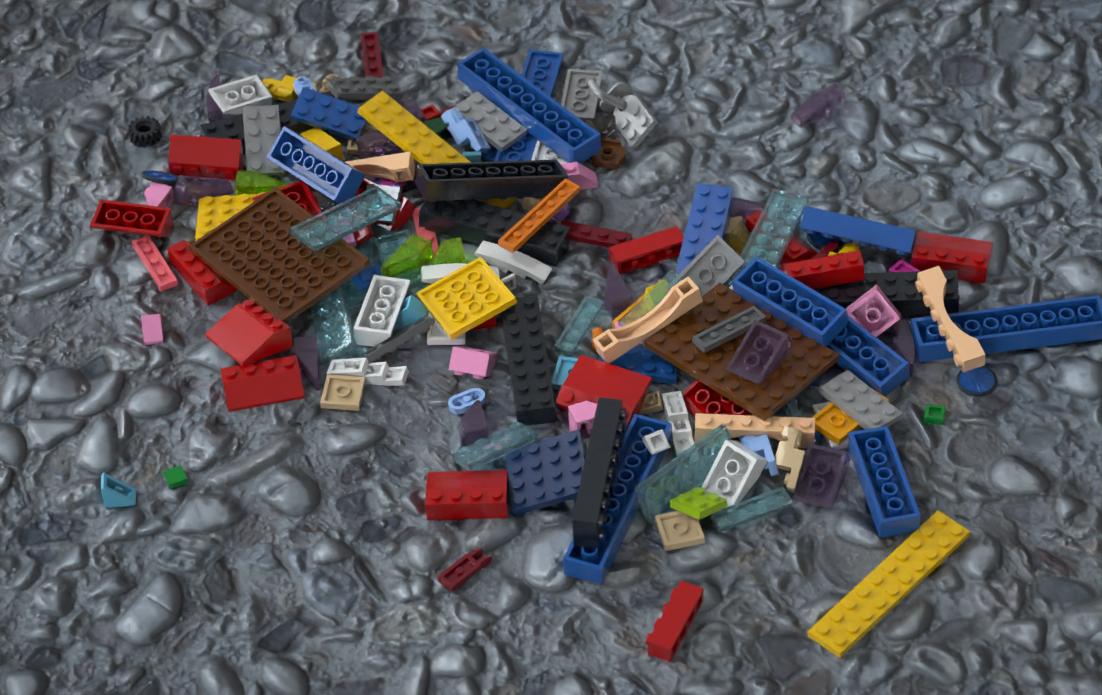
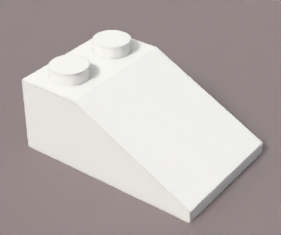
M257 75L209 89L210 95L224 114H243L242 107L272 105V96Z
M725 440L701 488L727 499V507L724 509L732 512L757 481L768 460L737 441Z

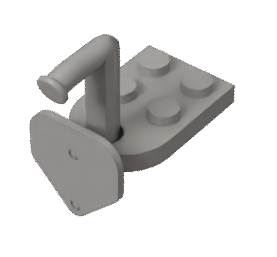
M589 77L586 80V84L595 96L601 100V109L608 113H613L615 125L629 145L636 149L657 125L658 121L644 102L633 95L631 85L625 82H618L607 93L600 89L594 77Z

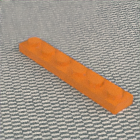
M564 179L498 240V246L511 253H515L580 192V186Z

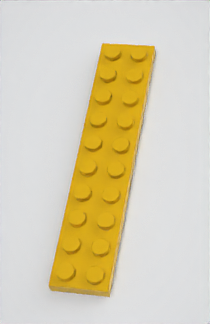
M381 91L358 108V114L402 150L411 152L412 157L420 164L470 162L384 91ZM516 198L474 200L508 209L515 204Z
M937 510L920 526V529H917L811 627L808 630V637L841 658L970 536V530Z

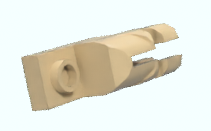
M784 426L781 436L786 441L779 442L775 461L777 468L791 472L786 474L784 484L787 485L788 492L795 493L805 459V451L798 449L801 448L802 431Z

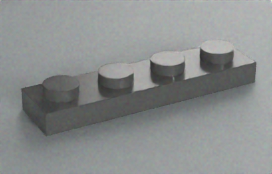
M753 306L693 336L692 342L703 353H706L765 323L766 316Z
M424 316L361 355L363 358H367L369 363H376L382 359V355L388 352L390 354L396 351L403 342L404 344L409 343L418 333L423 334L430 330V326L434 322L431 317Z

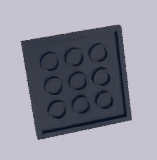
M580 429L505 451L511 509L514 516L577 498L586 458L583 434Z

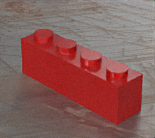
M678 226L614 245L609 247V261L618 275L680 255L684 236Z
M680 581L677 588H673L669 603L666 602L664 604L662 616L656 619L653 632L649 633L646 638L645 644L648 648V655L669 662L672 661L704 601V588L684 581Z

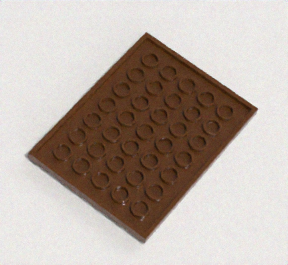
M276 187L189 245L190 251L250 300L254 301L256 305L263 307L265 311L277 317L285 324L370 265V260Z
M718 283L702 296L703 302L654 333L645 341L647 349L763 421L769 419L834 365L840 354L827 346L820 345L816 340L810 339L799 330H795L784 321H780L769 312H765L754 303L745 300L739 294H735L732 289L722 283ZM753 306L766 316L765 323L706 353H703L692 342L693 336Z

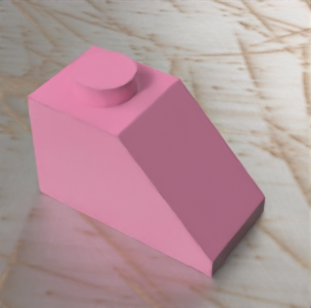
M578 162L560 164L568 175V180L579 185L580 190L599 187L596 173Z
M152 182L144 192L146 205L169 208L174 201L172 187Z

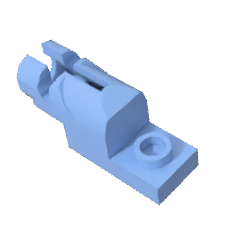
M451 108L441 115L444 124L449 123L448 131L451 132L458 145H468L471 143V147L476 152H487L491 149L474 118H464L457 108Z
M767 434L761 436H740L739 441L742 445L768 460L764 469H769L771 476L778 475L776 461Z

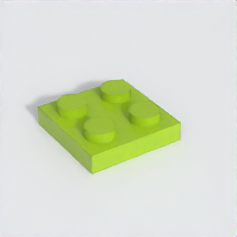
M700 487L693 488L691 491L680 494L678 497L670 500V508L699 520L727 507V499L720 497L718 494L705 491Z

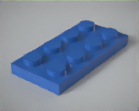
M305 87L302 88L290 119L358 142L367 121L357 113L359 106Z
M635 346L609 363L652 377L651 382L676 384L677 367L646 347ZM599 355V361L605 362Z

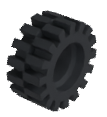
M141 116V119L137 117L128 126L131 143L133 142V145H137V147H141V145H143V148H146V145L152 147V143L156 145L157 141L161 140L160 123L154 117L151 119L150 116L146 118Z

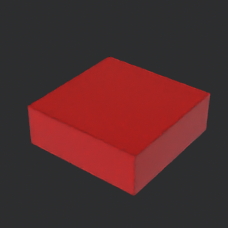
M431 104L418 110L417 116L425 122L441 118V113Z

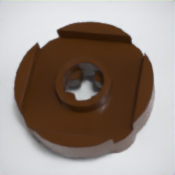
M603 139L601 140V151L590 157L592 165L613 170L619 169L626 159V148L621 146V142L618 140Z

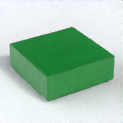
M926 404L924 423L943 425L946 406Z
M182 465L163 471V476L169 489L188 483Z

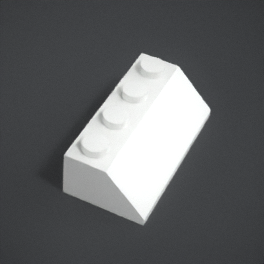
M378 275L373 276L353 328L355 344L374 347L391 337L410 286V280Z

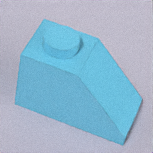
M410 295L404 299L394 327L406 328L420 318L427 316L428 310L421 301Z

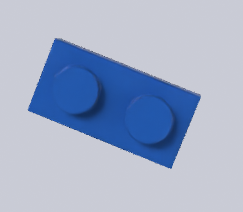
M375 265L363 269L351 279L359 290H364L370 287L374 275L385 277L387 275L380 265Z

